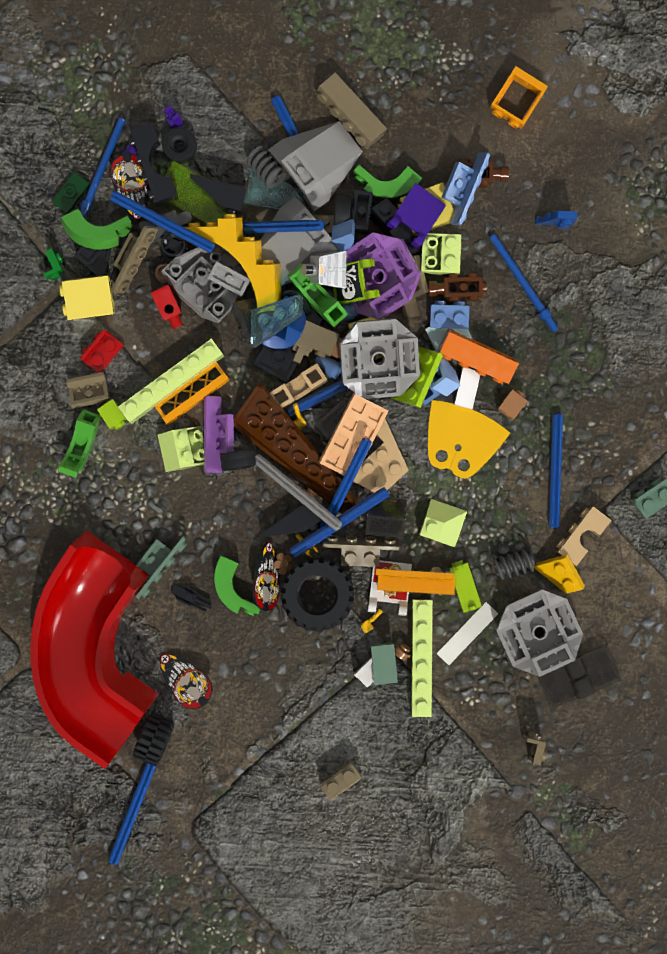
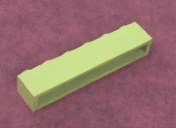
M210 339L122 403L118 408L126 419L133 424L198 374L222 359L224 355L214 341Z
M412 599V717H431L433 600Z

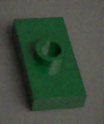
M73 172L53 199L52 204L66 214H69L90 183Z

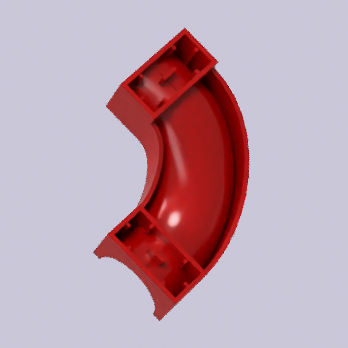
M86 531L69 546L48 579L40 596L31 633V670L38 700L51 725L69 744L105 769L125 744L159 693L128 671L123 676L119 672L114 658L115 638L122 615L149 577V574L92 533Z

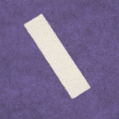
M485 602L437 652V655L450 665L498 613Z

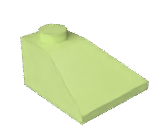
M431 499L419 535L455 547L467 511Z

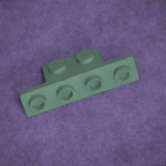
M185 536L180 539L173 550L156 539L136 566L149 574L147 583L136 595L137 599L141 596L143 598L147 596L151 591L149 587L153 581L157 583L163 575L162 569L165 566L169 568L175 560L173 555L185 548L187 545L185 542L187 538Z

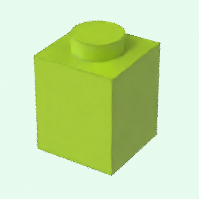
M114 399L98 408L97 411L109 429L113 430L115 428L118 430L125 425L127 419L118 408L119 405Z

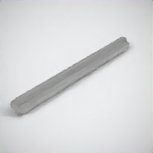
M260 454L255 456L256 465L335 531L341 528L342 522L263 456Z

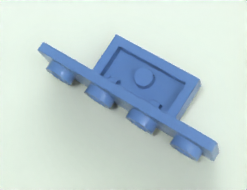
M478 153L472 169L461 162L455 163L441 198L456 205L450 224L461 225L465 221L469 205L474 200L476 188L482 181L481 176L489 164V153Z

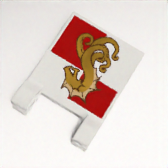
M380 560L379 567H373L368 612H376L377 602L379 601L399 604L398 615H407L409 592L377 590L378 576L376 575V569L411 571L412 564Z

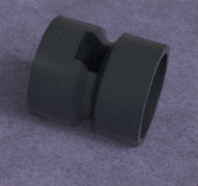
M168 232L162 237L161 248L169 259L173 260L188 251L186 240Z

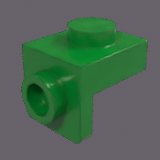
M53 249L45 251V254L53 269L43 275L45 279L53 281L60 278L61 274L64 273L61 266L63 260L59 252L55 253Z

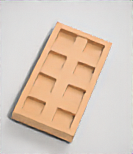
M353 393L319 463L345 475L362 438H368L373 443L388 410Z

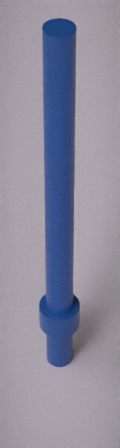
M118 118L87 195L79 206L84 218L92 208V200L126 120L123 118Z
M493 234L490 236L489 239L538 310L541 320L546 322L552 333L559 329L551 317V312L548 308L544 307L497 235Z

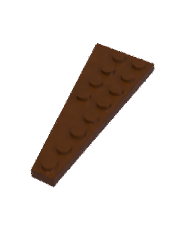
M259 383L234 417V428L327 503L331 504L342 480L334 470L319 463L320 453L267 389ZM350 490L339 509L341 514L359 503V500Z

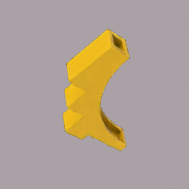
M224 214V218L217 219L218 222H208L206 226H200V223H188L189 227L185 228L220 245L241 264L252 283L258 311H276V307L281 302L282 297L281 264L274 263V260H262L261 240L255 241V237H243L242 218H236V214Z

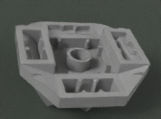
M395 318L356 321L339 343L342 383L355 394L365 399L401 396L420 377L418 338ZM382 354V360L375 363L373 361L374 356Z
M542 589L506 605L496 629L511 665L539 677L575 661L583 637V632L568 600ZM537 627H542L544 634L537 638L534 635V631Z

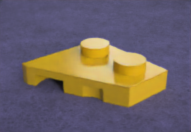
M568 554L537 562L534 566L538 572L566 594L583 590L585 586Z

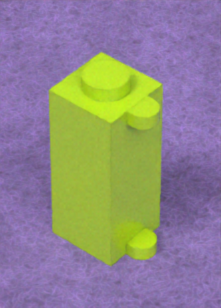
M462 560L451 563L452 567L448 569L450 573L456 576L455 591L462 612L465 613L482 607L468 563H463Z

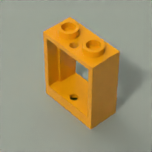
M515 66L491 104L490 110L494 116L506 119L513 128L517 129L519 127L522 129L548 86ZM513 80L537 94L522 120L498 106Z

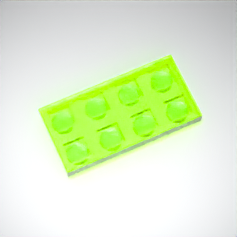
M173 161L165 176L171 177L178 199L168 203L184 212H189L191 216L205 224L208 222H218L217 219L224 218L226 210L219 207L191 182L190 174L200 175Z

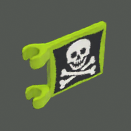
M373 258L346 264V288L333 287L334 297L341 305L380 297L378 289L366 291L363 268L375 266Z

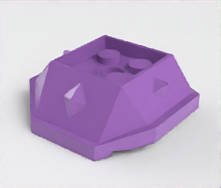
M371 233L346 250V264L372 258L375 263L373 267L363 268L366 291L378 289L380 297L352 302L357 313L377 320L383 319L412 300L421 271L403 239ZM383 272L384 278L381 281L380 274Z

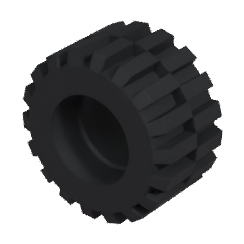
M152 712L147 717L138 737L133 757L153 766L159 764L171 737L174 721Z

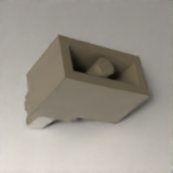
M306 320L301 337L293 345L292 350L296 351L292 361L300 364L303 356H309L312 350L319 357H330L340 334Z

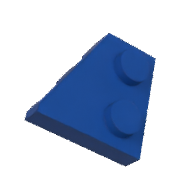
M555 211L544 214V217L536 216L535 225L558 226L559 229H569V226H572L577 220V212Z

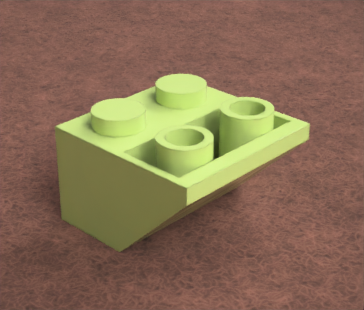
M428 233L422 244L421 272L438 276L460 274L461 235Z
M201 426L171 430L158 434L166 472L204 465V438Z

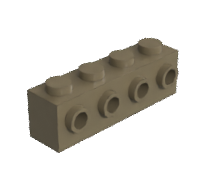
M336 73L319 85L315 93L318 100L330 109L331 114L343 123L344 128L356 137V141L361 146L368 149L384 135L387 128Z

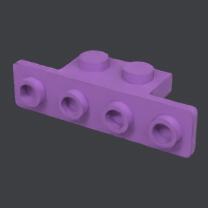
M219 396L204 397L205 473H221L220 455L234 451L233 415H222L221 397Z

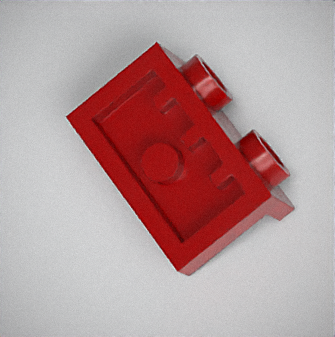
M105 329L95 334L93 337L94 342L82 350V356L80 357L82 361L98 373L103 372L124 347L120 341Z

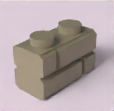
M349 760L322 780L320 787L330 801L338 797V794H342L362 779V775L353 762Z

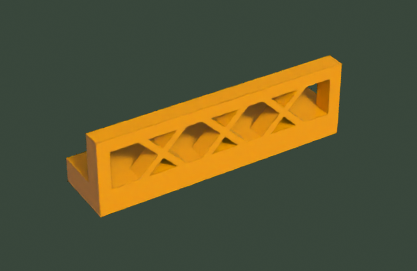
M215 362L157 404L155 408L165 423L170 425L204 400L205 396L211 395L230 380L218 363ZM216 367L221 375L215 380H208L209 372ZM196 381H204V388L198 392L193 391V385ZM181 392L190 393L189 399L183 403L177 402L178 394ZM166 403L174 404V409L165 415L161 407Z
M376 569V575L378 576L377 590L455 595L456 576L453 573Z

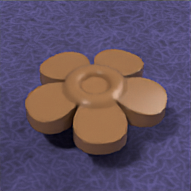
M278 553L276 555L277 561L273 562V566L275 569H279L278 573L280 575H285L293 567L289 563L292 558L288 554L284 556L283 553Z

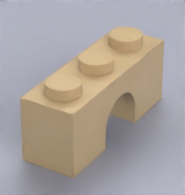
M316 363L292 381L270 392V394L284 409L326 383L327 378Z
M594 506L589 507V509L586 507L579 515L581 517L580 521L577 524L575 522L568 530L570 534L566 539L562 538L556 546L558 548L556 553L560 556L568 554L574 566H577L588 552L580 543L581 534L589 530L595 535L600 536L611 522V519Z

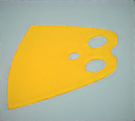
M432 400L428 426L429 461L434 467L439 469L450 468L454 475L464 479L469 478L495 454L510 432L494 420L477 411L455 406L449 402ZM460 444L462 448L456 452L455 446ZM439 450L447 452L448 458L446 461L439 462L436 459V453ZM461 459L469 461L470 467L467 471L459 470L458 462Z

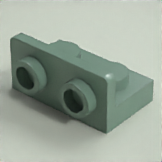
M658 478L650 483L652 487L646 491L643 488L634 494L636 498L632 502L644 519H647L667 505V478L662 480Z

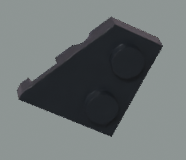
M82 246L74 256L95 275L101 276L105 275L112 248L98 250Z

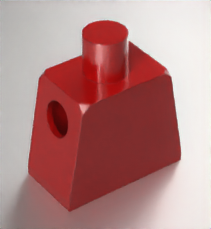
M166 285L151 292L163 320L168 319L172 329L183 325L178 315L182 311L170 286ZM170 304L172 306V313L167 312L166 305Z

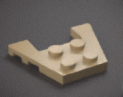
M384 419L377 433L383 444L363 461L353 481L373 493L382 487L388 490L409 471L386 419Z

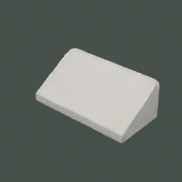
M462 368L459 380L461 386L457 388L455 406L473 409L480 374L476 373L475 370Z

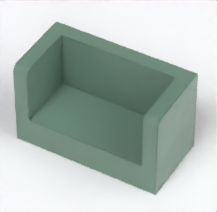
M391 641L370 644L374 685L398 683L394 643Z

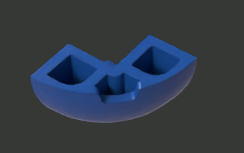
M287 295L277 305L275 319L265 330L262 345L275 349H285L293 346L301 337L306 324V316L301 306Z

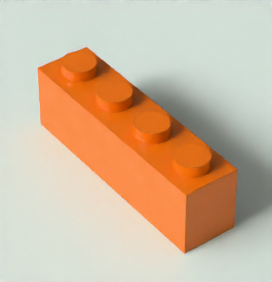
M449 328L438 348L443 358L450 361L455 359L459 361L458 364L462 367L469 368L470 366L476 369L475 372L482 376L488 374L493 377L494 381L503 384V382L509 384L519 365L517 359Z

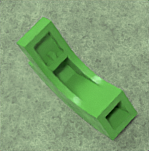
M360 165L354 170V179L361 185L366 184L363 191L372 192L374 194L373 199L380 201L386 198L389 201L399 200L401 197L407 196L415 183L420 185L422 182V177L408 166L399 177L392 181L377 180Z
M79 209L61 217L62 227L69 237L76 243L90 249L101 250L116 247L119 245L118 237H124L132 231L131 220L128 216L107 226L90 224L85 220Z
M300 263L287 277L295 285V288L301 292L307 302L330 325L335 327L348 313L321 285L310 283V276L302 275L301 267L303 264Z
M82 410L76 420L72 441L59 465L58 472L75 478L79 472H82L91 452L101 415Z
M221 555L214 576L215 588L219 598L230 610L237 614L241 607L244 608L243 612L249 615L259 614L260 609L255 603L242 598L234 588L233 578L239 563Z

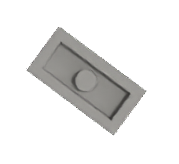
M217 261L208 276V279L241 297L250 282L249 278Z

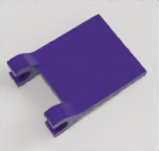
M415 183L386 226L393 230L401 221L417 233L411 245L418 248L425 241L426 236L446 205Z

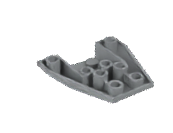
M340 121L284 138L268 149L269 154L279 163L278 166L282 164L304 193L302 197L313 211H316L330 200L363 152Z
M293 197L278 210L272 221L316 219L296 197ZM324 229L322 231L264 233L261 238L262 260H274V263L281 264V286L292 282L287 275L300 263L310 264L311 255L339 249L331 241L332 238Z
M214 243L215 246L211 253L197 247L174 258L161 272L172 291L200 317L219 323L232 310L238 294L208 279L216 261L247 277V273L233 255L220 245Z

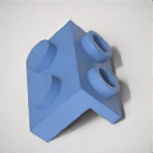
M434 301V305H430V328L469 329V306H465V302H454L453 305H446V301Z

